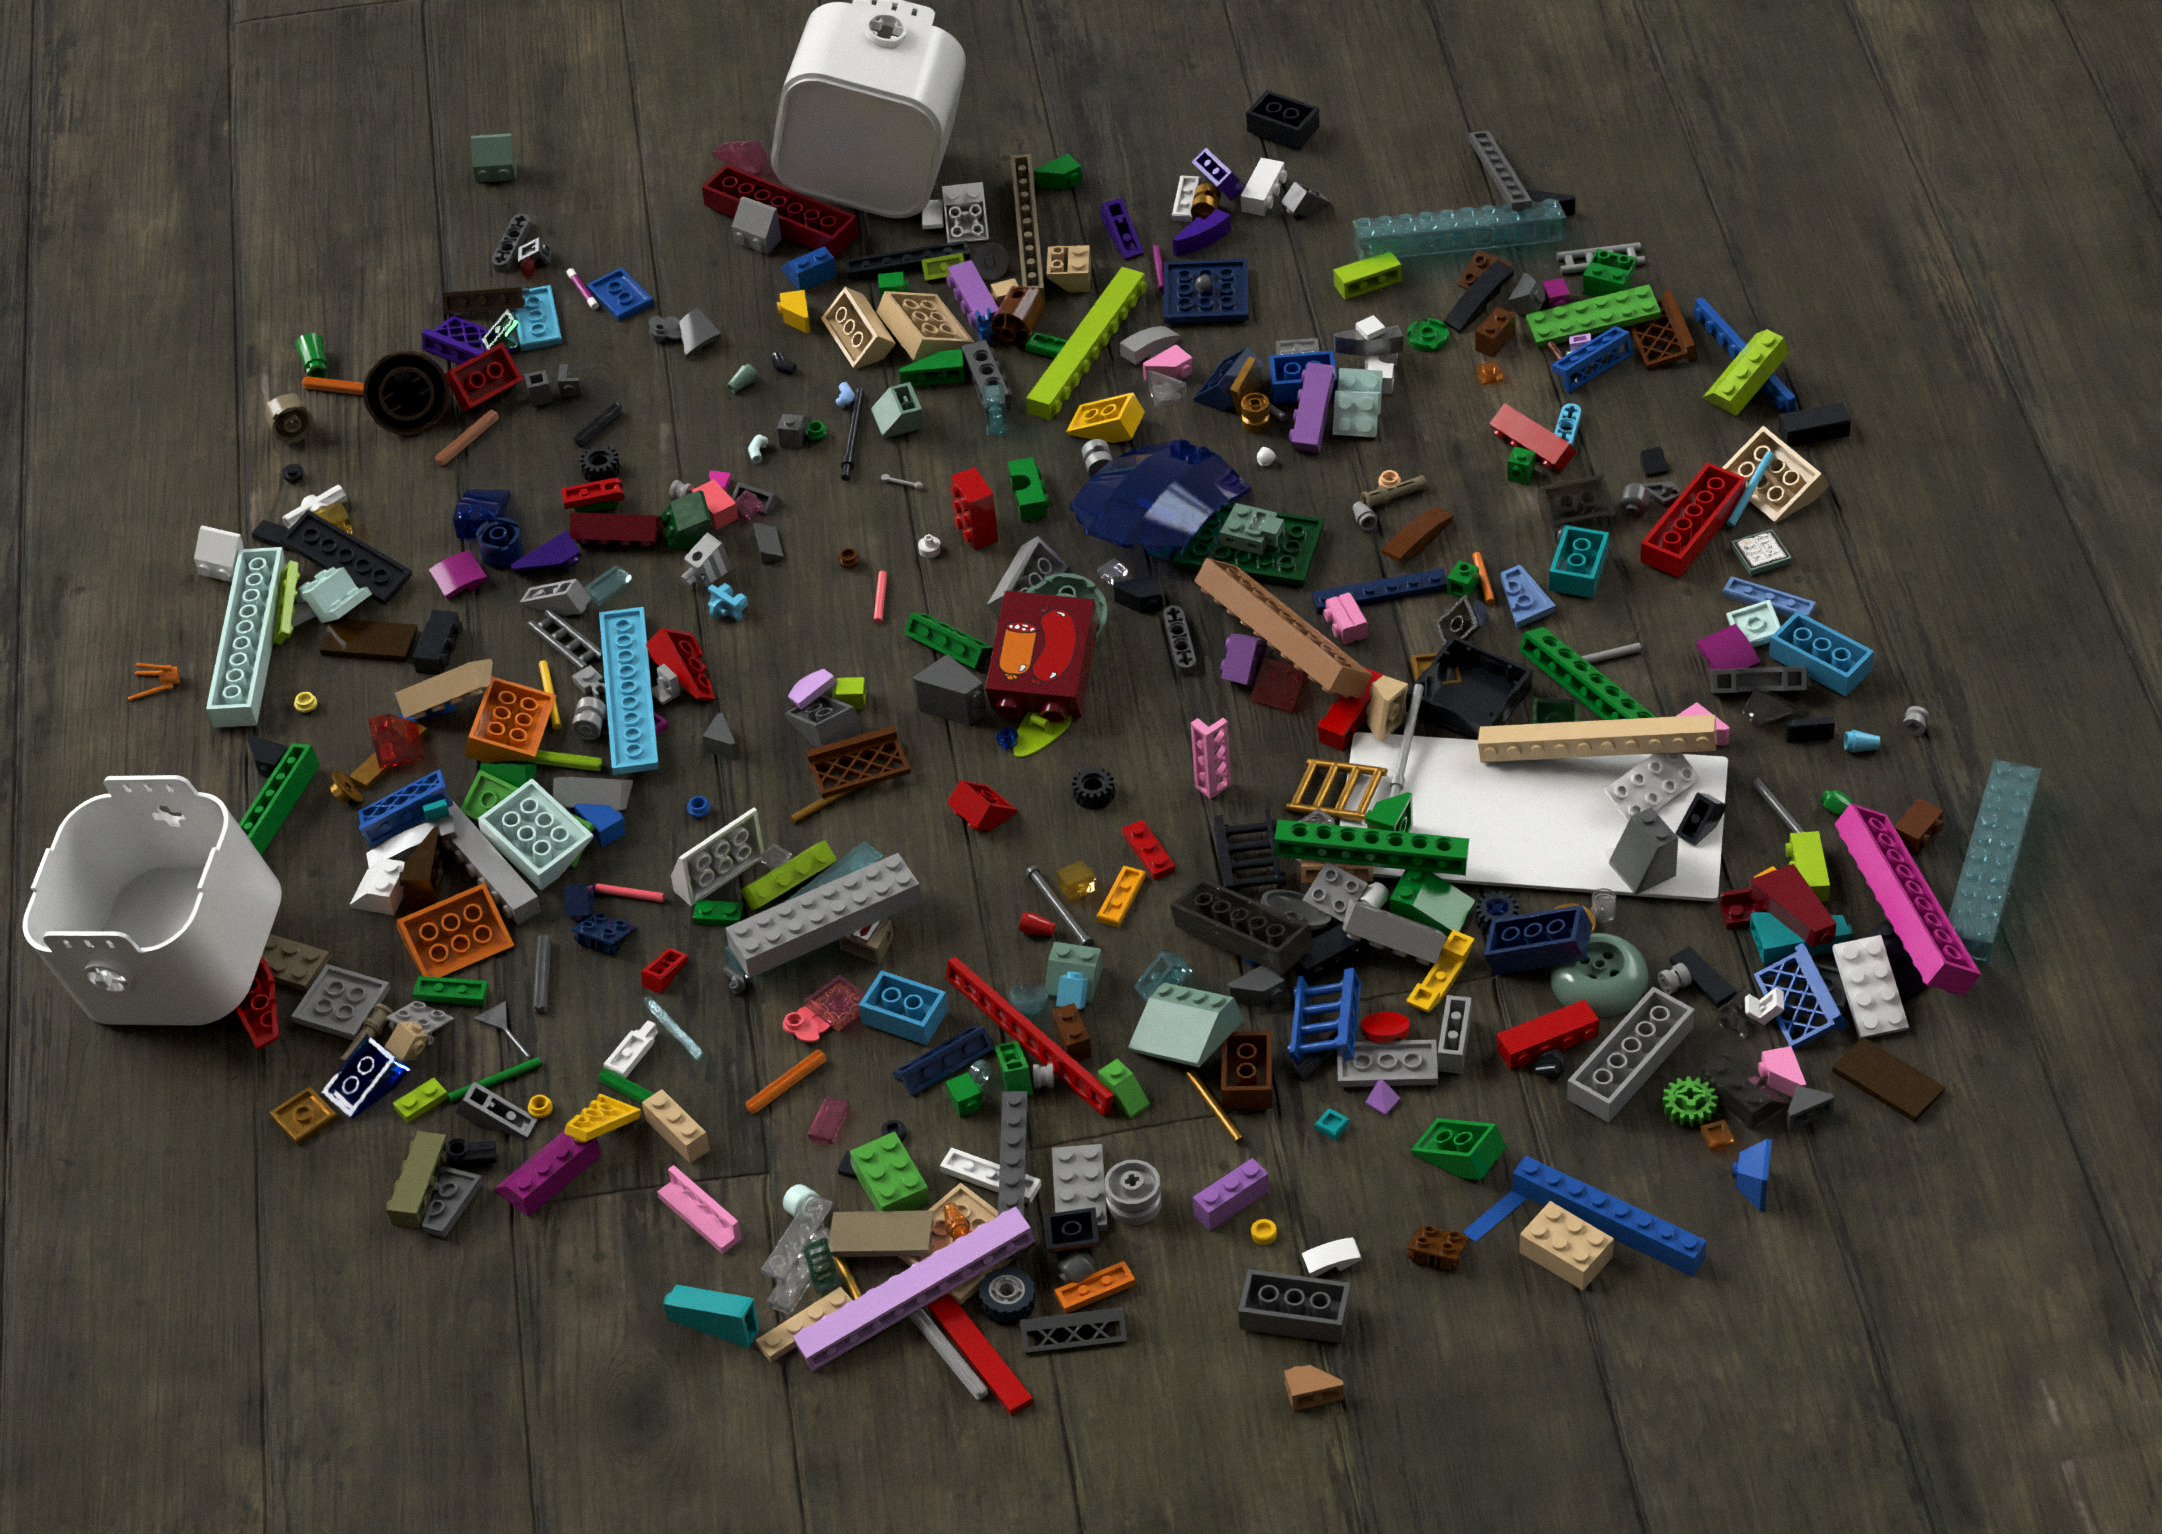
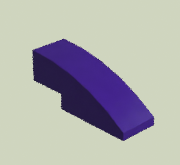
M1216 209L1205 220L1197 217L1172 239L1173 255L1178 257L1195 252L1224 237L1231 231L1230 215Z

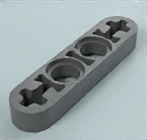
M520 213L512 217L491 259L495 272L503 273L511 268L518 254L519 247L522 246L531 228L530 218L527 214ZM513 235H519L518 237L510 238ZM512 248L509 251H503L504 249Z
M1169 606L1164 610V624L1175 667L1179 674L1190 675L1196 671V657L1184 611L1179 606ZM1172 616H1175L1177 621L1173 622ZM1175 630L1183 631V633L1179 635H1175L1172 632ZM1178 646L1188 647L1186 650L1183 651L1176 649ZM1187 658L1188 665L1183 663V659Z

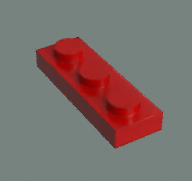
M1143 819L1122 828V835L1154 881L1176 872L1175 864Z

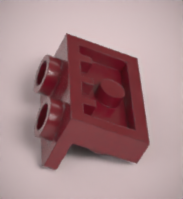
M1750 888L1721 893L1720 911L1727 930L1750 926L1751 913L1767 912L1750 898Z

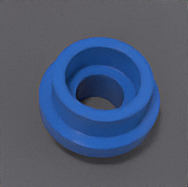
M703 796L691 798L687 805L689 815L695 818L706 816L711 809L709 801Z

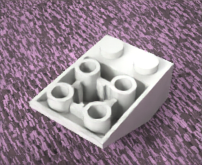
M983 182L942 186L948 243L967 240V243L989 240Z

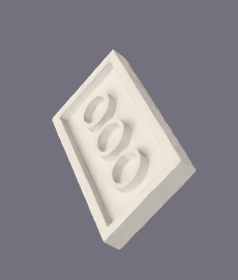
M1878 935L1834 944L1832 950L1859 1040L1862 1037L1871 1038L1907 1030L1909 1028L1882 936Z

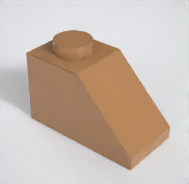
M1311 1365L1296 1366L1284 1371L1285 1387L1293 1411L1344 1400V1384L1341 1379Z

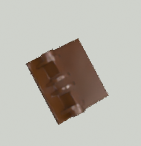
M1477 249L1457 285L1468 290L1497 260L1511 268L1513 264Z
M1420 1225L1407 1246V1250H1409L1407 1258L1412 1259V1262L1426 1263V1265L1430 1266L1432 1258L1435 1256L1434 1267L1437 1268L1440 1262L1441 1269L1453 1271V1269L1458 1270L1460 1264L1458 1258L1466 1246L1469 1237L1456 1231L1447 1232L1431 1225Z

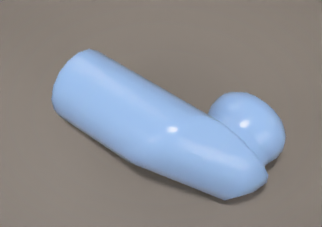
M847 382L839 385L841 394L836 399V404L840 408H845L846 405L851 404L855 399V394Z

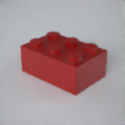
M503 342L445 373L448 385L463 412L476 407L523 380Z
M976 467L952 475L950 491L954 498L952 508L956 514L953 520L957 530L961 529L965 542L967 544L970 543L974 550L999 542L994 495Z

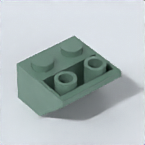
M910 382L889 387L871 408L883 439L924 428L922 408Z

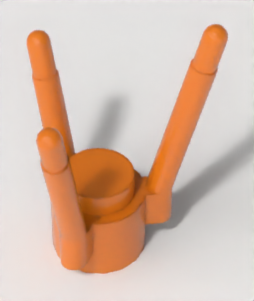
M136 663V667L159 671H136L135 675L159 676L160 683H165V685L130 696L128 700L132 701L163 690L173 689L174 684L180 683L178 666Z

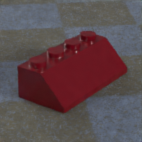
M570 512L569 535L572 539H576L578 544H589V540H597V544L611 545V540H619V545H632V541H640V546H653L654 542H660L664 523H662L661 515Z

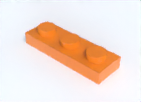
M1125 1261L1093 1273L1080 1283H1069L1055 1289L1054 1292L1065 1314H1068L1136 1285V1282Z

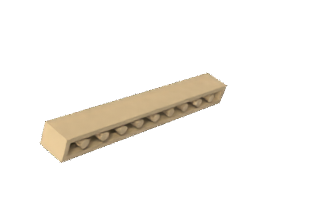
M1715 715L1480 727L1478 749L1480 762L1716 751L1717 726Z

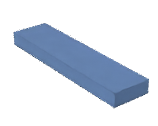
M1732 576L1722 592L1723 597L1748 605L1770 600L1775 613L1791 617L1798 611L1811 618L1816 609V602Z

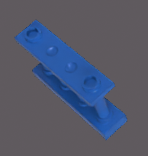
M1354 968L1344 969V978L1340 983L1308 987L1304 977L1298 976L1297 987L1294 988L1296 1000L1291 1044H1288L1289 1057L1293 1058L1297 1066L1303 1061L1304 1054L1335 1049L1338 1052L1340 1051L1345 1061L1354 1060L1361 994V981ZM1342 992V998L1338 1002L1309 1006L1310 997ZM1340 1011V1017L1336 1021L1307 1025L1308 1016ZM1338 1030V1037H1335V1040L1305 1044L1306 1035Z

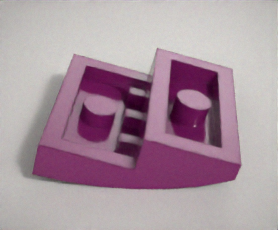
M471 550L455 554L429 569L444 596L449 601L464 589L468 588L472 592L489 579Z
M1736 624L1707 636L1696 643V648L1708 660L1709 669L1754 668L1761 665V661L1751 643Z

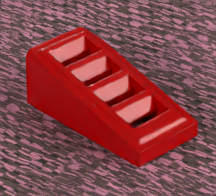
M668 948L641 971L642 986L657 993L663 992L688 961L689 955Z

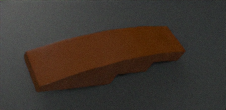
M1437 506L1431 508L1397 533L1384 546L1381 553L1397 562H1401L1423 551L1425 543L1438 537L1440 528L1452 523L1454 515Z

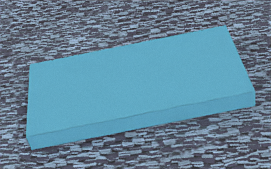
M551 285L529 289V293H524L526 308L513 309L521 352L563 344Z

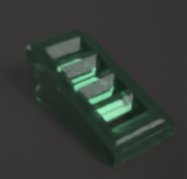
M824 1237L803 1245V1254L815 1292L818 1294L840 1286L841 1283L827 1238ZM823 1246L822 1251L810 1255L809 1250ZM825 1255L826 1259H823L821 1261L815 1263L812 1262L813 1259L819 1258L821 1256ZM825 1264L828 1265L827 1268L815 1271V1268L823 1266ZM830 1272V1276L818 1280V1276Z

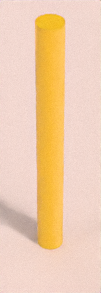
M540 661L539 668L544 691L554 694L547 661ZM556 699L550 714L554 730L561 728Z

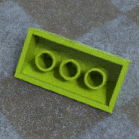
M1768 329L1756 333L1706 392L1703 399L1737 416L1789 355L1790 351L1784 337Z

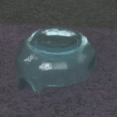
M1028 982L1022 986L1013 987L1009 993L1010 1004L1024 1015H1035L1042 1011L1048 999V991L1044 986L1039 985L1037 988H1032Z

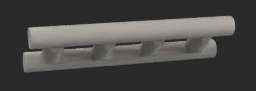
M1640 242L1557 252V261L1565 260L1566 266H1560L1561 274L1585 272L1597 249L1614 253L1627 252L1628 256L1637 258L1636 265L1645 264V257H1637L1635 252L1641 251ZM1586 258L1587 263L1574 264L1573 259Z

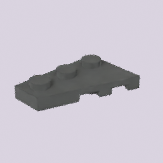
M441 1165L439 1170L440 1178L435 1183L433 1189L435 1194L433 1200L429 1202L422 1228L425 1233L445 1238L484 1184V1180L481 1175Z

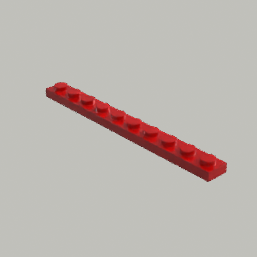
M953 957L948 960L946 980L1045 1066L1053 1064L1054 1074L1102 1116L1111 1113L1114 1094L958 958Z

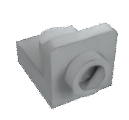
M665 664L657 668V682L659 685L652 688V697L661 705L681 695L677 675Z

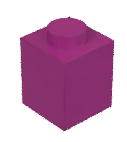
M1564 278L1543 281V291L1547 297L1544 303L1547 309L1570 304V293Z

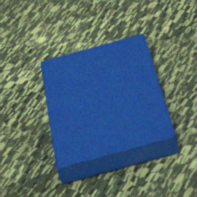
M623 268L617 269L587 284L589 292L618 322L654 305V299Z

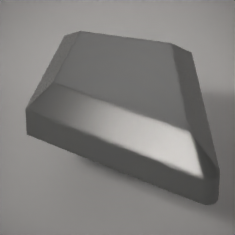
M1673 481L1643 484L1650 491L1651 497L1663 505L1676 501L1682 494Z

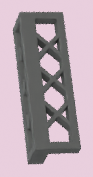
M1123 1307L1020 1319L1023 1353L1127 1341ZM1119 1321L1121 1335L1110 1337L1102 1329L1108 1322ZM1094 1323H1103V1324H1102V1325L1100 1326V1328H1099V1327H1097ZM1089 1324L1097 1332L1091 1339L1084 1340L1077 1334V1331L1082 1325ZM1069 1326H1077L1074 1331L1069 1328ZM1064 1327L1071 1335L1065 1342L1058 1343L1051 1335L1056 1328ZM1043 1329H1051L1048 1334L1043 1331ZM1038 1330L1045 1336L1039 1345L1028 1346L1026 1331ZM1099 1333L1105 1336L1103 1338H1096ZM1073 1336L1079 1339L1077 1341H1070ZM1048 1339L1053 1342L1052 1344H1044Z

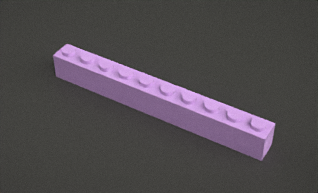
M1016 1206L1002 1212L998 1217L980 1225L966 1236L959 1237L952 1244L937 1250L923 1261L913 1264L899 1275L892 1276L888 1281L868 1290L866 1294L856 1300L850 1301L837 1311L825 1315L813 1325L801 1329L792 1336L799 1352L811 1371L818 1369L1035 1242L1032 1230Z

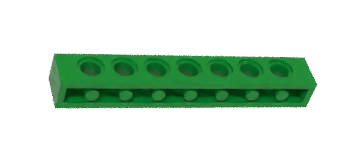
M1545 627L1524 633L1518 651L1603 720L1657 718Z
M1278 820L1274 838V857L1466 876L1469 838Z

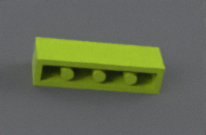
M826 840L748 884L740 889L751 910H754L836 862L837 859Z

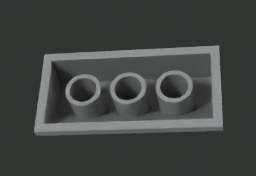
M1037 536L1020 547L987 606L1000 616L1004 591L1025 593L1032 585L1035 586L1042 582L1045 577L1065 573L1069 565Z
M1351 898L1349 899L1342 928L1348 933L1347 937L1357 941H1361V938L1370 940V945L1379 949H1383L1384 946L1393 949L1392 953L1402 957H1406L1407 954L1415 956V961L1429 966L1430 962L1437 964L1446 936L1440 930Z

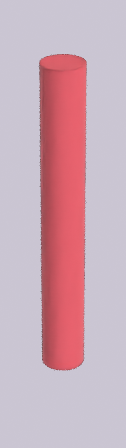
M880 571L878 574L874 612L875 624H881L883 621L887 583L886 571Z
M598 883L595 886V893L661 903L665 901V893Z

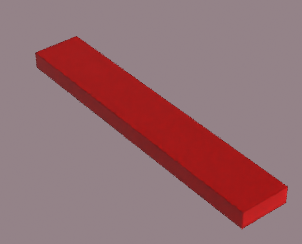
M947 1294L928 1305L930 1313L1010 1415L1033 1403L1031 1395L953 1296Z

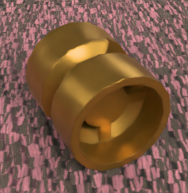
M1206 183L1199 185L1195 189L1190 211L1194 219L1199 217L1205 220L1218 209L1221 192L1216 186Z
M1251 393L1244 396L1241 400L1243 429L1251 434L1264 433L1270 427L1269 399L1261 393Z

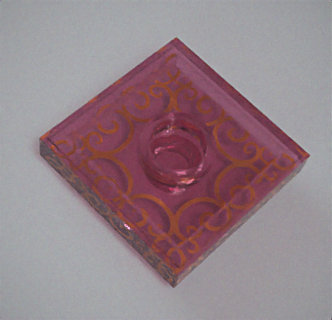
M838 975L806 998L805 1006L839 1032L860 1016L859 1004L865 994L844 977Z

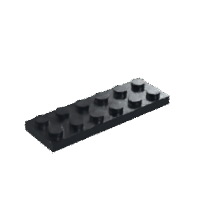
M307 510L280 538L282 545L324 570L326 569V571L332 567L335 569L344 567L359 589L368 587L372 593L370 597L384 605L412 576V570L310 510Z

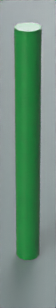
M537 1057L476 1083L484 1088H489L542 1066L540 1058ZM472 1084L448 1093L450 1103L462 1099Z

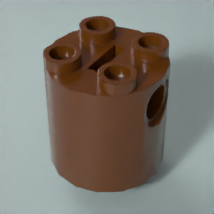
M1012 286L991 321L992 330L1000 340L1015 346L1023 345L1029 340L1046 311L1045 302L1037 288Z

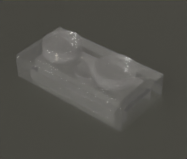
M1318 338L1275 341L1276 355L1319 352Z

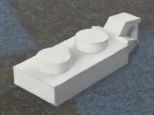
M647 1020L639 1031L631 1030L603 1065L604 1069H608L626 1078L652 1047L655 1041L654 1037L658 1033L656 1024Z

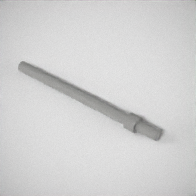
M1415 684L1395 775L1391 777L1389 798L1400 795V791L1404 788V773L1424 686L1421 684Z

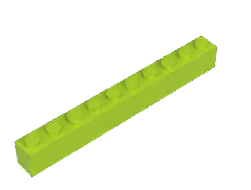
M1121 267L1027 396L1028 414L1051 420L1060 411L1062 404L1065 400L1069 399L1074 387L1079 385L1082 376L1089 371L1090 365L1099 357L1103 347L1107 346L1109 339L1113 333L1117 332L1121 322L1127 318L1131 308L1136 306L1141 294L1145 293L1147 283L1145 282V274L1143 272Z

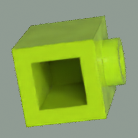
M864 677L837 678L836 687L832 688V698L854 706L855 710L865 709L866 686Z

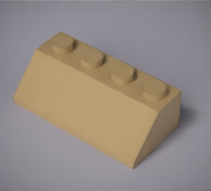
M844 287L821 318L855 369L883 360L896 344L865 296L850 288Z
M492 659L466 663L396 692L395 695L403 717H413L414 720L426 717L427 711L432 710L434 713L445 709L444 704L451 702V705L464 701L463 697L466 695L474 697L482 694V689L490 686Z

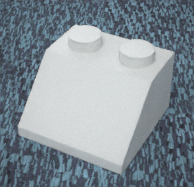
M201 526L194 556L198 574L232 582L238 552L244 549L241 535Z
M384 858L368 869L350 903V908L394 915L403 898L404 887L399 884V874L403 872L405 862Z

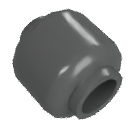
M1641 483L1626 485L1622 491L1620 508L1629 516L1644 514L1648 509L1651 497L1650 491Z
M1083 1249L1081 1251L1072 1250L1059 1262L1058 1268L1061 1274L1058 1277L1065 1285L1072 1282L1080 1283L1093 1273H1096L1094 1267L1096 1262Z

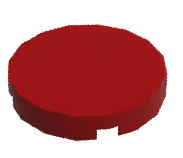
M1372 1013L1365 1016L1361 1021V1034L1366 1035V1039L1371 1042L1392 1043L1395 1042V1038L1400 1037V1040L1406 1038L1410 1032V1021L1400 1013Z

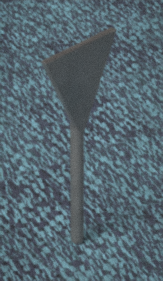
M505 1001L474 1018L476 1021L503 1030L523 1055L530 1059L531 1055L507 1028Z

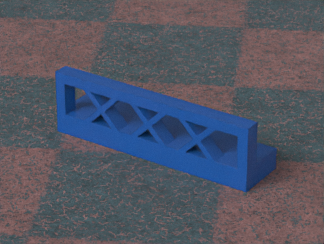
M1614 326L1551 364L1552 372L1563 377L1565 391L1568 393L1572 392L1633 355L1630 332ZM1624 344L1625 351H1623L1620 354H1617L1620 349V346ZM1610 353L1607 362L1601 364L1604 356ZM1594 363L1591 371L1586 374L1585 372L1589 364ZM1577 372L1578 375L1575 381L1571 383L1570 376Z

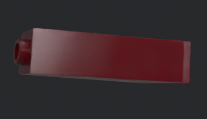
M1794 864L1750 879V898L1813 948L1835 940L1836 922Z

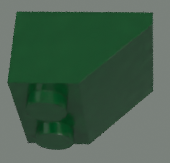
M698 490L670 502L667 510L663 511L661 520L664 523L665 536L670 547L691 551L701 540L711 521L703 491Z

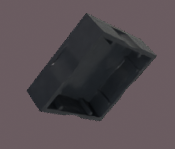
M1452 635L1437 653L1431 666L1422 672L1407 691L1406 712L1409 713L1415 684H1421L1424 686L1417 717L1469 740H1478L1480 727L1503 726L1532 689L1533 669L1505 657L1489 653L1478 645ZM1459 667L1462 682L1441 684L1443 681L1458 680L1456 668Z

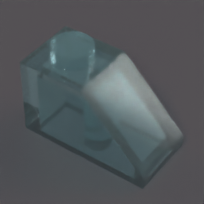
M1161 950L1134 985V988L1145 1002H1148L1149 997L1163 983L1181 986L1192 972V969L1181 955Z

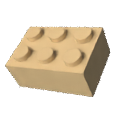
M1551 1201L1520 1233L1521 1254L1581 1290H1584L1613 1258L1614 1238Z

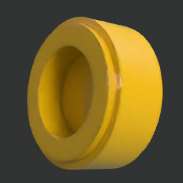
M1260 1219L1254 1222L1251 1227L1253 1241L1260 1245H1268L1274 1242L1277 1237L1276 1225L1267 1219Z

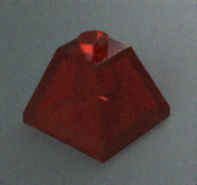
M391 713L368 718L379 769L424 759L416 723Z

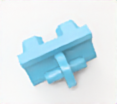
M726 583L719 588L714 585L707 588L711 593V599L708 603L711 616L719 618L722 615H729L736 621H740L743 618L742 610L748 606L745 595L740 593L733 598V589Z

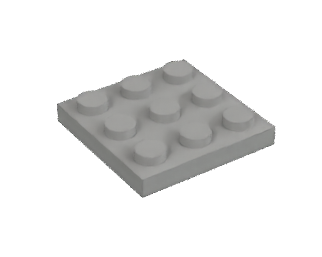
M326 964L291 1015L292 1021L354 1041L363 1028L364 1020L370 1018L374 1012L375 1005L381 1003L391 989L390 984L383 980Z

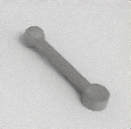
M888 474L881 476L883 483H898L915 487L916 490H921L923 487L921 482L914 483L891 478Z

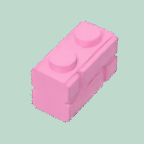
M1346 593L1326 600V609L1323 610L1326 622L1332 623V631L1335 637H1339L1344 645L1355 640L1367 638L1368 623L1352 594Z

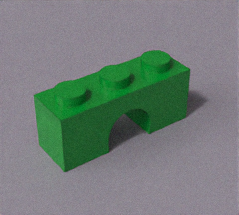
M1033 457L1008 461L1009 479L1013 492H1016L1017 508L1021 521L1047 517L1046 508L1050 507L1048 494H1043L1046 492L1044 480H1039V478H1042L1040 466L1035 465Z

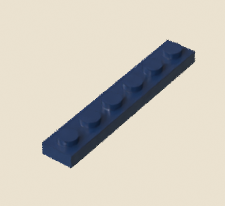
M1444 568L1315 591L1312 592V599L1317 614H1320L1326 609L1327 599L1339 597L1342 594H1352L1357 605L1363 606L1447 590V577Z

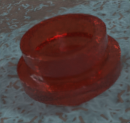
M528 256L526 260L523 259L521 262L520 271H522V276L524 277L532 276L534 273L536 261L532 260V257Z

